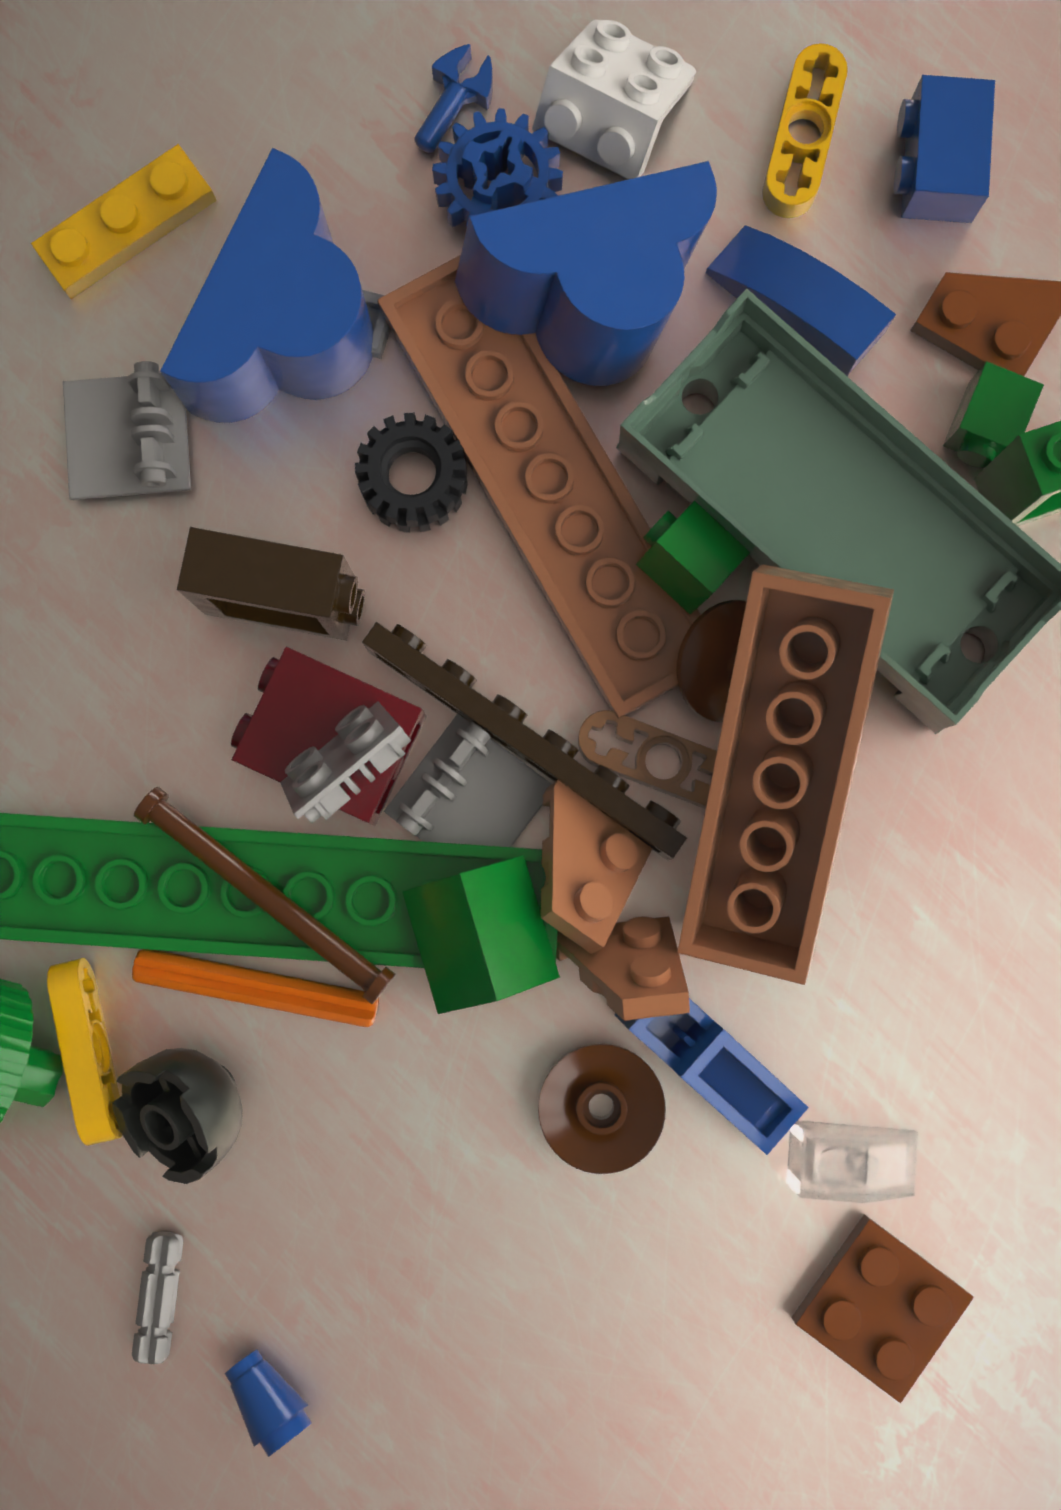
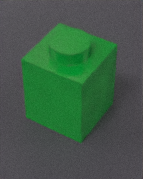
M986 361L968 383L943 446L956 451L958 458L966 464L985 468L1019 434L1025 433L1044 384Z
M694 500L678 518L668 510L647 532L643 539L652 547L636 565L688 614H692L721 586L750 552Z

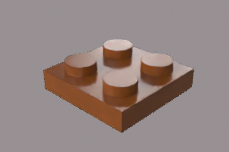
M864 1214L791 1318L798 1327L901 1404L974 1296Z

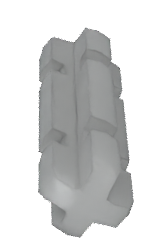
M166 1231L153 1232L146 1239L143 1262L149 1265L146 1267V1271H142L135 1323L141 1326V1328L138 1329V1333H134L132 1347L133 1360L139 1363L160 1364L170 1354L172 1332L167 1330V1328L170 1327V1323H174L180 1271L175 1269V1265L181 1261L184 1241L182 1235Z

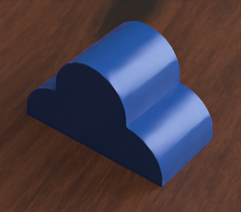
M275 148L271 149L160 370L188 412L207 421L233 423L253 417L271 403L279 390L295 397L310 400L335 397L352 388L363 377L373 358L371 351L374 330L358 273L349 257L333 243L316 185L308 171L293 157Z
M706 161L469 216L455 284L463 303L479 321L497 331L516 335L535 333L548 361L559 372L574 381L592 386H608L629 379L646 363L682 294L685 278L684 269L714 211L717 187L710 163Z

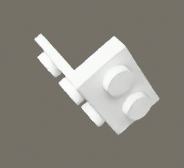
M592 20L549 66L532 131L535 132L545 127L548 130V139L626 179L641 177L645 171L663 119L690 87L696 70L692 65L684 62L681 55L667 47H655L631 35L629 29L619 22Z

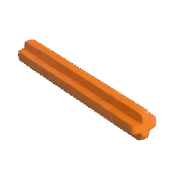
M139 950L132 968V979L137 983L361 1027H370L374 1024L379 1006V997L373 1004L362 997L366 991L158 950Z

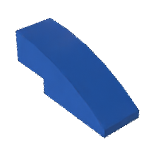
M746 225L706 270L708 276L736 299L747 288L846 376L852 372L885 334L896 316L892 310L866 290L832 267L799 248Z
M690 998V1013L626 1021L616 1013L614 1014L628 1030L766 1155L771 1152L809 1108Z

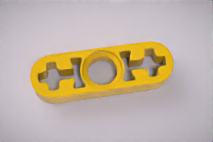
M813 44L803 49L796 58L789 80L762 189L763 200L767 208L773 214L782 218H796L805 214L811 208L821 183L848 72L847 62L843 54L837 48L828 44ZM814 68L825 71L824 82L818 100L807 98ZM798 119H807L818 126L821 137L813 143L803 144L791 136L788 126ZM792 162L802 164L797 182L798 190L795 196L784 194V183Z
M85 958L51 965L47 973V987L78 1135L86 1146L119 1139L122 1137V1133L119 1130L113 1112L112 1102L118 1099L120 1094L93 970Z

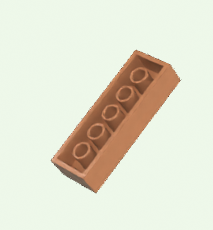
M764 564L752 572L677 953L805 985L814 955L894 589Z

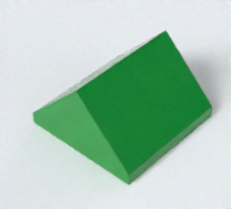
M524 855L402 891L438 1014L496 1002L560 978L543 919H541L540 908Z

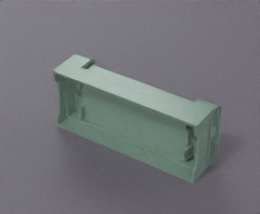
M747 288L724 312L710 333L651 396L643 400L620 425L619 443L616 448L657 485L665 480L687 501L692 503L695 500L750 552L748 555L760 566L764 564L894 589L877 670L898 688L894 697L935 734L945 728L956 725L976 704L987 687L1040 629L1061 610V564ZM690 394H703L711 400L714 409L702 415L693 414L685 408L682 400ZM964 633L974 634L983 642L985 654L981 663L970 661L962 653L960 644Z

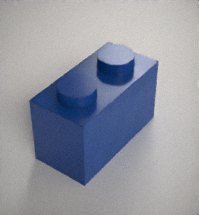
M922 75L912 98L903 99L898 115L897 136L906 138L905 156L899 157L894 175V194L902 195L901 218L960 223L973 222L989 197L995 80Z

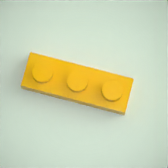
M177 144L30 244L68 297L73 299L217 200L212 189L180 145Z

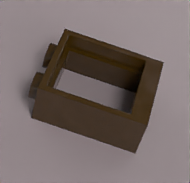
M194 527L189 529L177 591L205 615L346 641L350 625L358 626L360 624L364 609L365 590L358 589V577L352 572L344 555Z

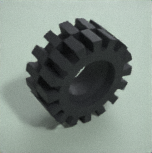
M404 413L405 421L396 423L392 415L383 419L384 429L379 431L373 426L368 431L369 442L367 445L360 443L357 451L360 460L359 463H355L358 486L372 514L376 513L380 521L388 527L393 523L398 526L399 531L410 533V527H419L420 532L431 530L429 524L438 521L441 526L449 520L448 513L452 509L457 512L462 505L461 496L462 493L466 494L468 485L463 448L459 440H454L452 430L445 424L441 428L438 427L434 417L425 414L424 420L418 421L416 420L415 413ZM411 452L427 456L436 468V475L431 486L425 491L414 495L399 492L389 481V471L393 462L401 455Z

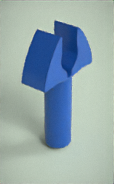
M470 44L451 50L437 59L432 65L433 80L443 84L444 91L414 137L416 145L424 152L432 153L435 151L463 105L474 102L485 110L489 109L493 92L492 63L489 55L484 60L479 73L475 77L467 78L462 83L459 80V75L465 70L472 59Z

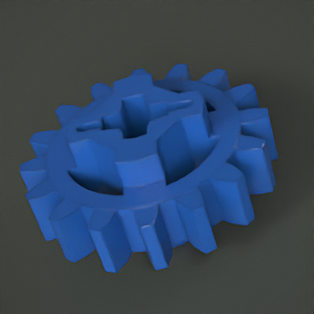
M498 108L495 122L486 123L480 111L474 112V127L467 130L456 122L452 126L455 144L440 141L438 145L439 160L441 162L433 164L432 167L434 184L439 185L435 188L438 207H448V223L452 227L464 221L468 225L469 216L558 196L555 192L562 190L563 171L557 169L560 167L559 148H547L548 130L545 127L531 134L529 132V116L524 113L516 120L515 124L507 122L505 109ZM524 155L534 165L538 178L533 176L532 167L523 164L522 159ZM459 177L464 179V187L473 190L471 200L467 198L458 183Z

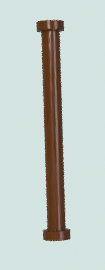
M160 787L154 788L143 798L134 812L135 818L143 824L151 821L365 990L366 992L362 997L369 1003L373 1004L395 977L396 974L388 967H385L382 971L169 804L167 802L169 795Z

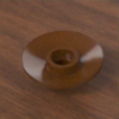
M745 600L724 601L707 609L688 629L679 649L676 670L678 686L683 699L694 712L711 721L723 722L747 602Z
M592 1044L569 1052L551 1068L543 1082L539 1095L538 1115L547 1143L563 1161L584 1172L611 1174L626 1170L639 1163L656 1145L665 1122L666 1106L664 1093L654 1071L641 1057L628 1049L616 1045ZM597 1094H605L613 1102L611 1111L602 1117L595 1116L589 1110V1102Z

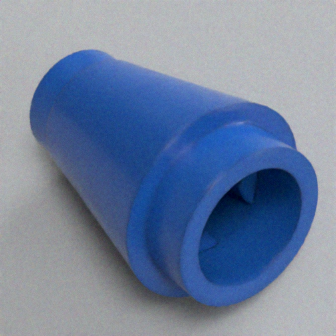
M258 1349L243 1358L225 1373L231 1383L230 1387L253 1446L255 1447L260 1443L268 1457L312 1424L304 1411V1408L308 1406L307 1402L266 1359H263Z

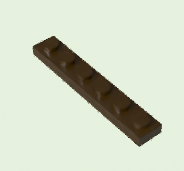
M376 622L362 641L367 651L453 712L462 716L471 723L472 721L490 734L492 739L554 782L559 780L653 848V851L666 860L673 859L686 841L687 837L676 830L681 820L652 800H650L645 808L625 795L630 785L606 767L599 765L595 772H592L573 759L579 751L573 744L552 730L548 729L542 737L524 725L523 722L528 715L507 698L497 694L491 702L475 691L472 687L477 682V679L455 662L447 659L441 667L426 657L422 652L427 645L406 628L396 624L390 632Z

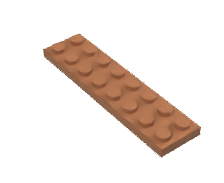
M459 255L377 299L379 310L446 426L452 430L454 440H459L463 448L464 457L606 703L619 719L678 687L676 669L679 649L688 629L701 614L698 609L692 614H688L636 565L652 547L643 539L650 530L648 523L558 370L544 355L536 334L516 335L497 331L483 324L467 309L455 284L461 256Z

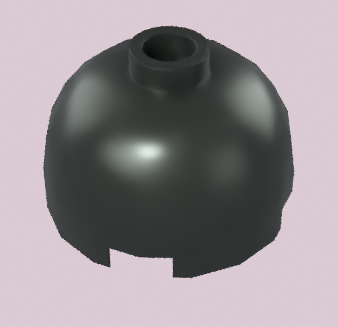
M184 1048L163 1050L137 1063L120 1075L116 1081L122 1084V1096L112 1102V1107L120 1132L132 1151L139 1158L149 1151L160 1163L167 1166L169 1169L162 1177L169 1181L188 1184L201 1179L220 1163L238 1137L242 1126V1104L235 1080L227 1068L197 1050Z

